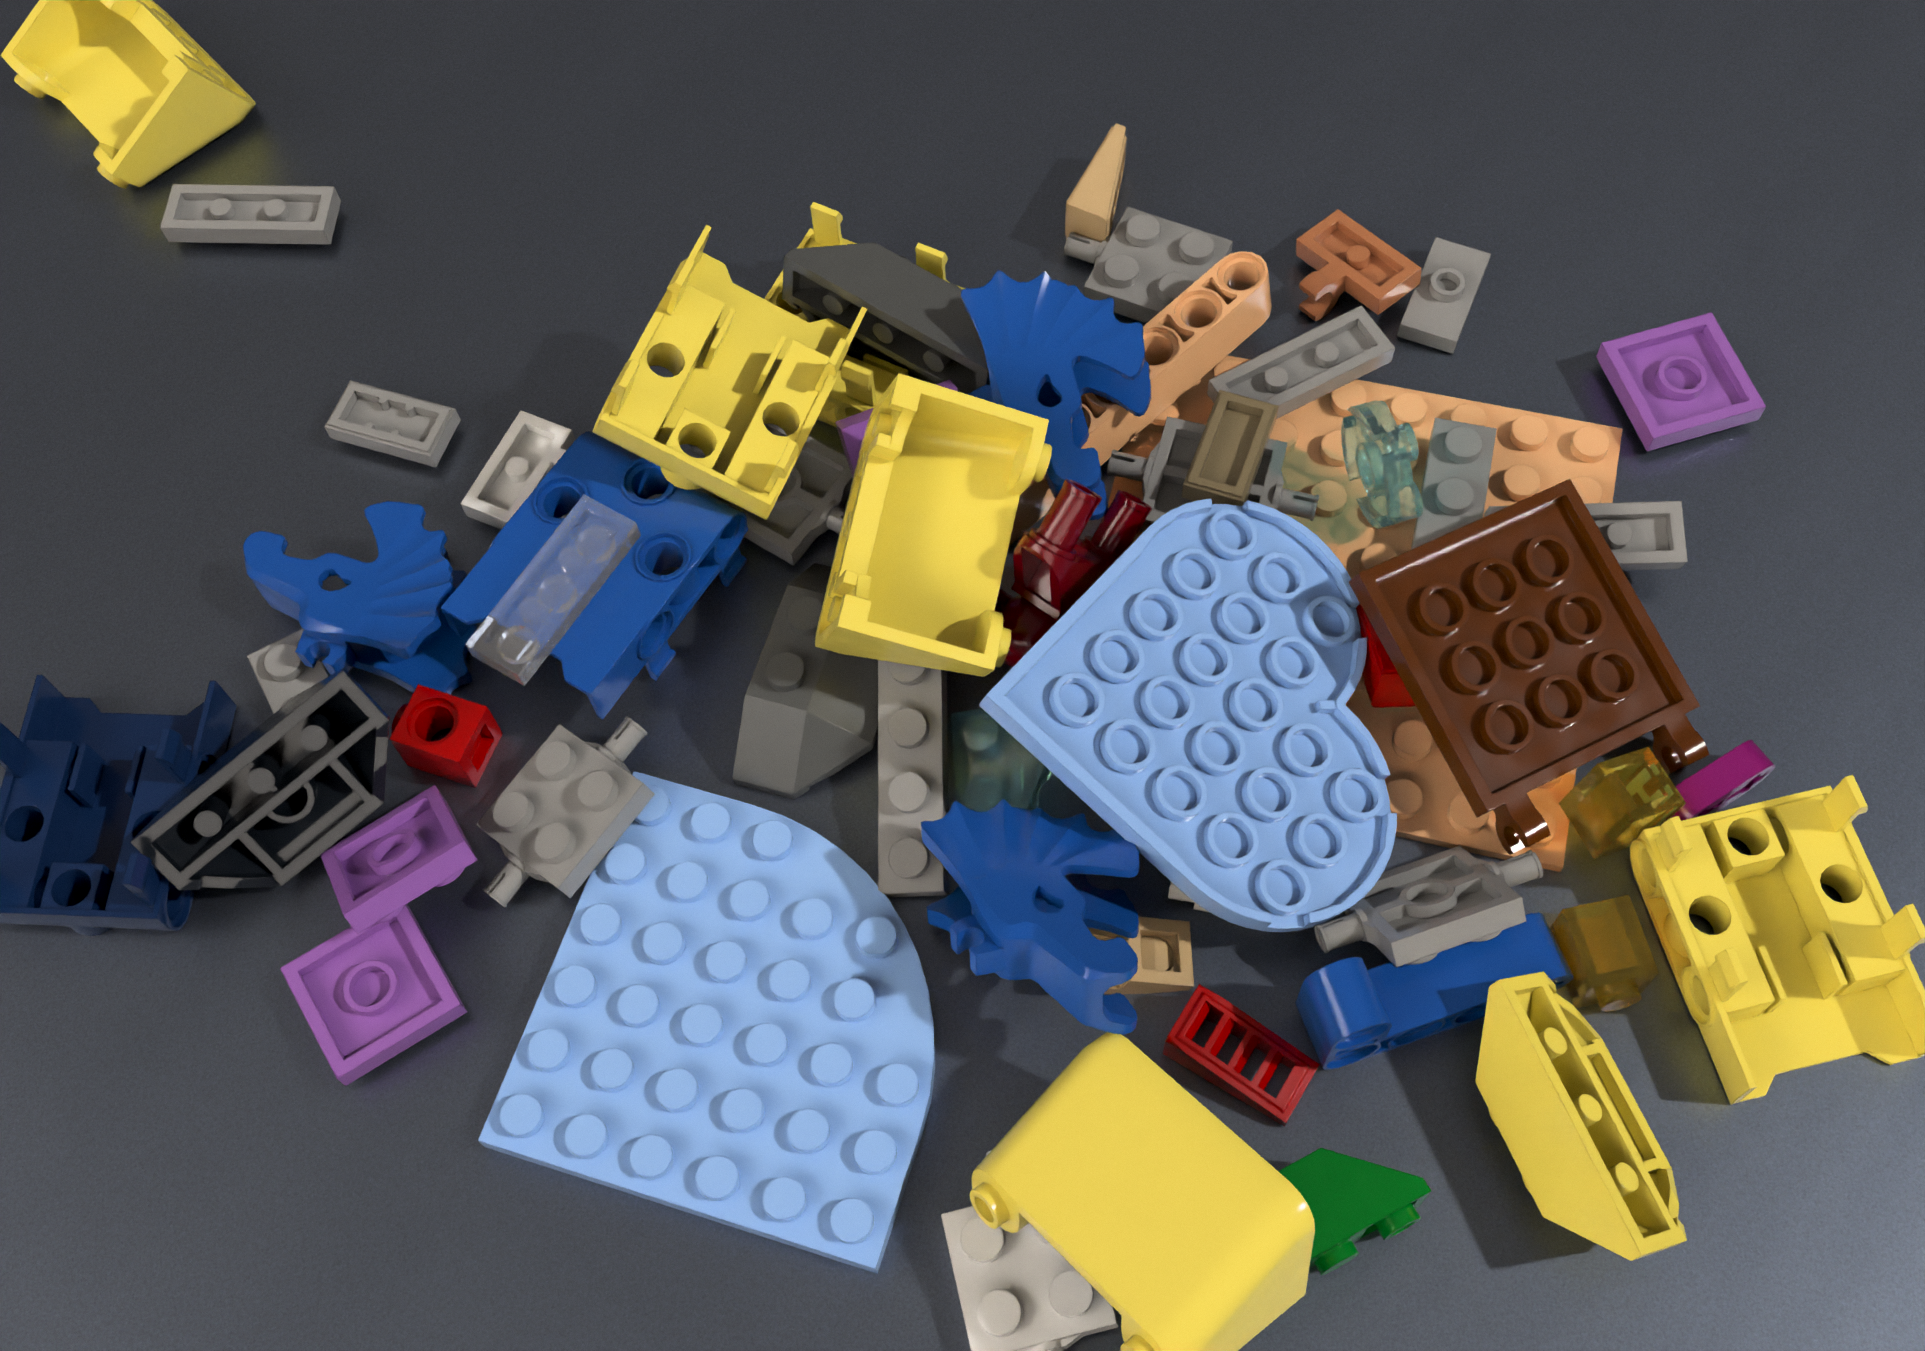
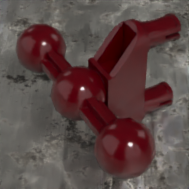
M1065 479L1061 490L1039 529L1033 527L1030 531H1025L1014 549L1015 582L1011 589L1019 595L1013 597L1001 588L999 589L995 611L1002 613L1003 627L1011 630V643L1004 661L1007 665L1013 667L1131 546L1143 523L1152 511L1150 505L1126 491L1118 490L1094 535L1079 539L1096 507L1101 502L1102 497L1076 481Z

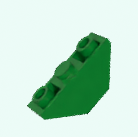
M1319 1148L1278 1171L1294 1185L1310 1207L1315 1222V1234L1309 1268L1315 1265L1321 1276L1332 1272L1355 1258L1359 1252L1353 1243L1378 1230L1383 1240H1387L1417 1223L1421 1216L1416 1208L1422 1204L1431 1192V1189L1422 1177L1324 1148Z

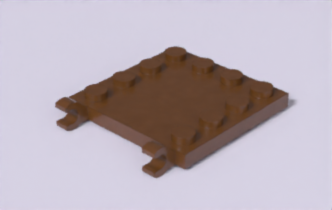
M1571 479L1364 570L1349 581L1351 588L1475 816L1478 818L1492 810L1494 811L1497 836L1509 855L1551 835L1546 821L1531 802L1527 794L1528 792L1650 731L1654 738V757L1666 775L1709 755L1703 738L1693 728L1685 715L1700 707Z

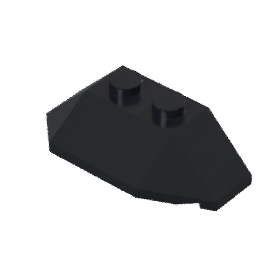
M342 668L295 696L195 777L132 839L131 844L143 855L149 857L152 860L151 863L179 891L200 890L201 887L229 889L282 887L384 804L390 717L345 668Z

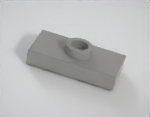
M1435 237L1421 271L1420 285L1413 291L1400 323L1397 336L1453 354L1487 269L1491 253Z
M350 380L324 428L331 439L437 467L461 419L455 408Z

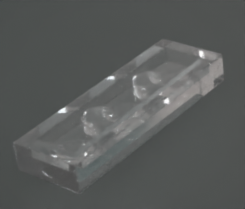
M584 494L466 642L465 645L471 655L525 686L639 539L641 534L637 523Z

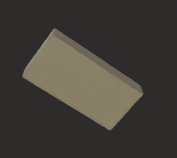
M1219 389L1184 480L1181 497L1193 501L1211 498L1212 504L1243 506L1248 499L1276 422L1279 406Z

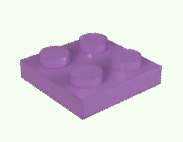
M1712 312L1602 342L1596 355L1599 364L1647 452L1757 421L1766 408Z
M433 785L321 854L342 913L357 934L374 924L385 923L393 919L403 910L406 904L433 887H441L451 883L461 875L464 868L477 861L451 808L436 785Z
M407 904L393 919L385 923L374 924L359 934L351 926L280 968L337 1080L345 1086L467 1013L466 1008Z

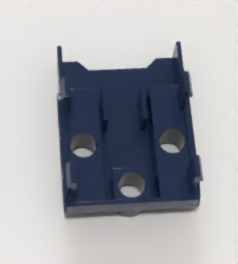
M44 675L36 676L19 738L0 722V765L6 770L0 788V924L71 927L77 933L86 936L101 935L112 928L178 931L183 928L191 911L195 890L179 891L151 863L152 860L149 857L143 855L131 844V841L195 777L226 753L237 705L217 681H209L205 701L187 715L101 713L90 698L65 697ZM39 829H41L40 832H39L35 837L32 838V836H33ZM89 891L87 897L82 902L76 904L78 898L83 893Z

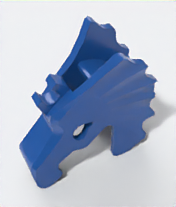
M998 270L985 286L961 290L964 307L976 328L984 349L990 378V385L981 386L968 395L1048 419L1049 423L1044 443L1052 446V454L1044 477L1054 499L1061 490L1065 479L1076 481L1102 497L1101 502L1090 518L1091 521L1099 520L1105 516L1108 510V499L1105 484L1101 479L1102 473L1098 452L1095 448L1081 449L1089 438V431L1082 410L1081 396L1086 393H1093L1122 406L1135 416L1140 417L1145 414L1151 400L1149 364L1145 360L1143 325L1140 322L1127 324L1118 321L1114 316L1115 303L1113 298L1103 300L1089 299L1079 291L1077 286H1067L1063 282L1052 280L1046 272H1042L1038 277L1029 282H1017L1008 277L1004 272Z
M386 501L370 505L364 510L374 533L379 553L377 559L370 563L337 553H326L312 560L289 557L285 555L288 546L285 537L267 531H258L246 538L243 544L247 575L272 608L299 620L303 632L295 652L305 666L314 668L316 662L321 657L326 656L322 663L331 675L342 668H345L348 672L352 667H356L392 680L411 693H414L419 684L451 695L454 689L472 682L466 657L468 650L482 639L476 628L477 623L472 624L463 636L460 637L456 635L441 609V606L465 579L467 573L464 570H453L450 562L446 559L448 552L444 548L447 541L445 532L443 530L428 531L424 529L423 522L426 512L421 505ZM336 575L347 585L340 590L327 591L322 589L323 581L330 576Z
M1005 799L1000 800L992 809L983 812L968 809L961 803L954 801L949 812L942 819L921 822L923 844L942 863L959 885L949 896L927 906L928 923L950 932L951 948L957 955L969 949L970 969L976 976L995 973L1001 978L1008 980L1031 979L1037 982L1085 1026L1122 1035L1131 1033L1136 1029L1137 1013L1128 999L1121 993L1104 995V993L1110 987L1125 983L1136 974L1138 970V957L1125 939L1116 937L1106 941L1098 940L1091 934L1088 928L1108 931L1127 938H1135L1139 932L1138 913L1124 890L1099 889L1088 883L1086 874L1125 878L1135 877L1139 872V851L1135 844L1125 840L1114 829L1106 832H1098L1091 829L1087 825L1086 817L1083 813L1060 819L1050 816L1040 808L1028 810L1012 807Z

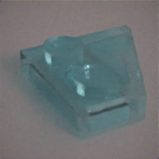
M982 708L951 713L956 801L976 812L988 811L1003 799L1012 807L1028 810L1038 808L1039 791L1049 781L1052 772Z

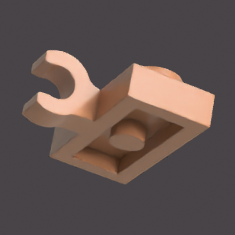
M1339 209L1296 239V256L1317 270L1307 275L1299 283V289L1309 296L1299 304V310L1314 321L1325 317L1333 309L1344 291L1379 315L1420 285V266Z

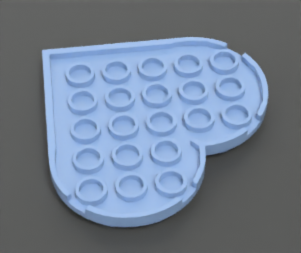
M1210 498L1183 504L1159 517L1011 668L979 704L986 713L1125 840L1135 844L1139 853L1185 895L1213 915L1230 923L1266 932L1299 931L1312 928L1317 924H1323L1360 901L1377 883L1390 859L1397 829V813H1391L1385 779L1391 774L1374 738L1360 719L1345 705L1360 681L1367 654V638H1361L1360 623L1356 610L1360 602L1349 584L1351 578L1332 550L1306 526L1274 508L1248 500L1243 506L1212 504V499Z

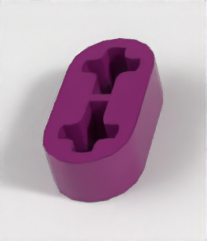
M1748 740L1668 792L1670 798L1654 813L1663 823L1676 816H1679L1682 821L1716 813L1760 783L1773 771L1775 765L1753 740Z

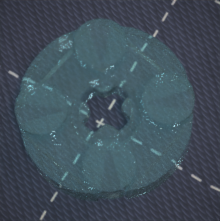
M1374 400L1351 406L1347 410L1352 416L1344 417L1341 425L1342 450L1349 481L1360 478L1367 493L1366 497L1356 499L1363 515L1377 529L1400 524L1422 516L1423 501L1420 491L1413 481L1410 464L1411 461L1417 460L1419 455L1418 442L1409 423L1397 425L1384 401Z

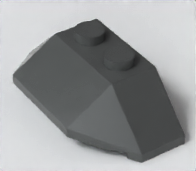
M876 242L791 249L784 256L782 299L793 309L801 308L809 322L829 318L850 329L861 307L867 309L846 355L863 361V356L867 353L907 369L908 376L932 384H939L950 380L957 387L958 392L969 394L981 386L990 385L983 346L976 328L964 307L961 298L962 289L955 284L948 283L912 263L906 257L900 256Z
M814 563L786 587L745 693L732 776L734 784L795 800L809 791L810 786L834 775L874 748L878 736V660L839 654L815 647L818 621L832 568L830 566Z

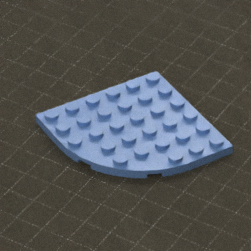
M634 771L632 775L644 783L655 795L590 874L478 1141L484 1147L878 1274L923 1136L932 1099L935 1074L934 1022L930 995L918 953L909 933L887 896L878 890L877 884L867 872L843 850L817 832L786 816L764 808Z

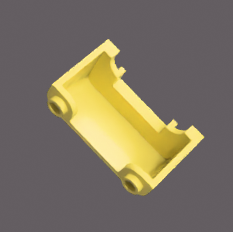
M39 0L0 55L17 73L14 81L21 88L39 99H44L48 94L60 100L99 141L98 146L93 151V155L100 162L97 170L107 180L123 189H126L129 184L137 187L145 186L244 122L256 105L255 101L153 0Z
M898 373L876 403L864 433L818 621L815 647L844 655L985 677L993 672L995 667L1000 668L1009 651L1011 630L1003 627V615L996 612L995 607L1020 495L1028 488L1032 480L1036 482L1043 480L1050 463L1052 446L1044 443L1049 420Z
M1106 1032L1084 1047L973 1170L970 1200L982 1221L992 1229H997L1000 1226L1010 1233H1016L1030 1223L1121 1315V1332L1124 1343L1121 1345L1120 1351H1238L1306 1294L1315 1222L1310 1207L1301 1193L1288 1179L1121 1034Z

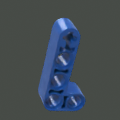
M1539 912L1525 915L1527 922L1504 929L1493 939L1482 942H1467L1439 952L1435 958L1422 964H1405L1396 968L1392 962H1388L1367 970L1362 958L1351 957L1333 962L1311 973L1303 981L1295 1004L1323 1069L1341 1068L1485 1017L1489 986L1500 979L1544 971L1556 985V990L1568 984L1574 975L1544 915Z

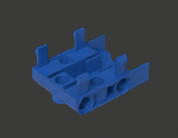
M587 431L571 444L500 530L488 551L441 606V609L456 635L460 637L463 636L472 624L491 620L562 662L565 682L587 694L597 717L603 720L644 665L650 678L657 681L676 655V652L670 648L667 640L715 577L719 574L721 584L728 587L743 568L747 558L741 555L739 545L748 531L747 516L744 512L701 489L685 490L675 487L666 480L660 466L591 431ZM655 494H662L657 498L647 499ZM575 512L573 515L569 517L561 518L563 515ZM678 567V569L671 574L658 575L667 568Z

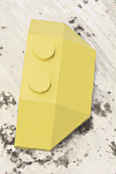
M1544 971L1500 979L1490 985L1475 1083L1488 1107L1490 1117L1498 1127L1522 1175L1524 1185L1532 1195L1542 1217L1630 1261L1687 1241L1684 1225L1678 1219L1679 1200L1672 1168L1601 1036L1574 1005L1556 993V985Z

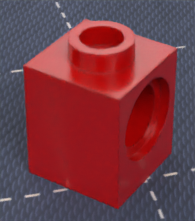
M418 684L410 701L403 704L395 714L391 727L392 735L389 740L408 766L476 788L503 732L487 706ZM446 728H452L450 733L443 739L431 741L437 732Z

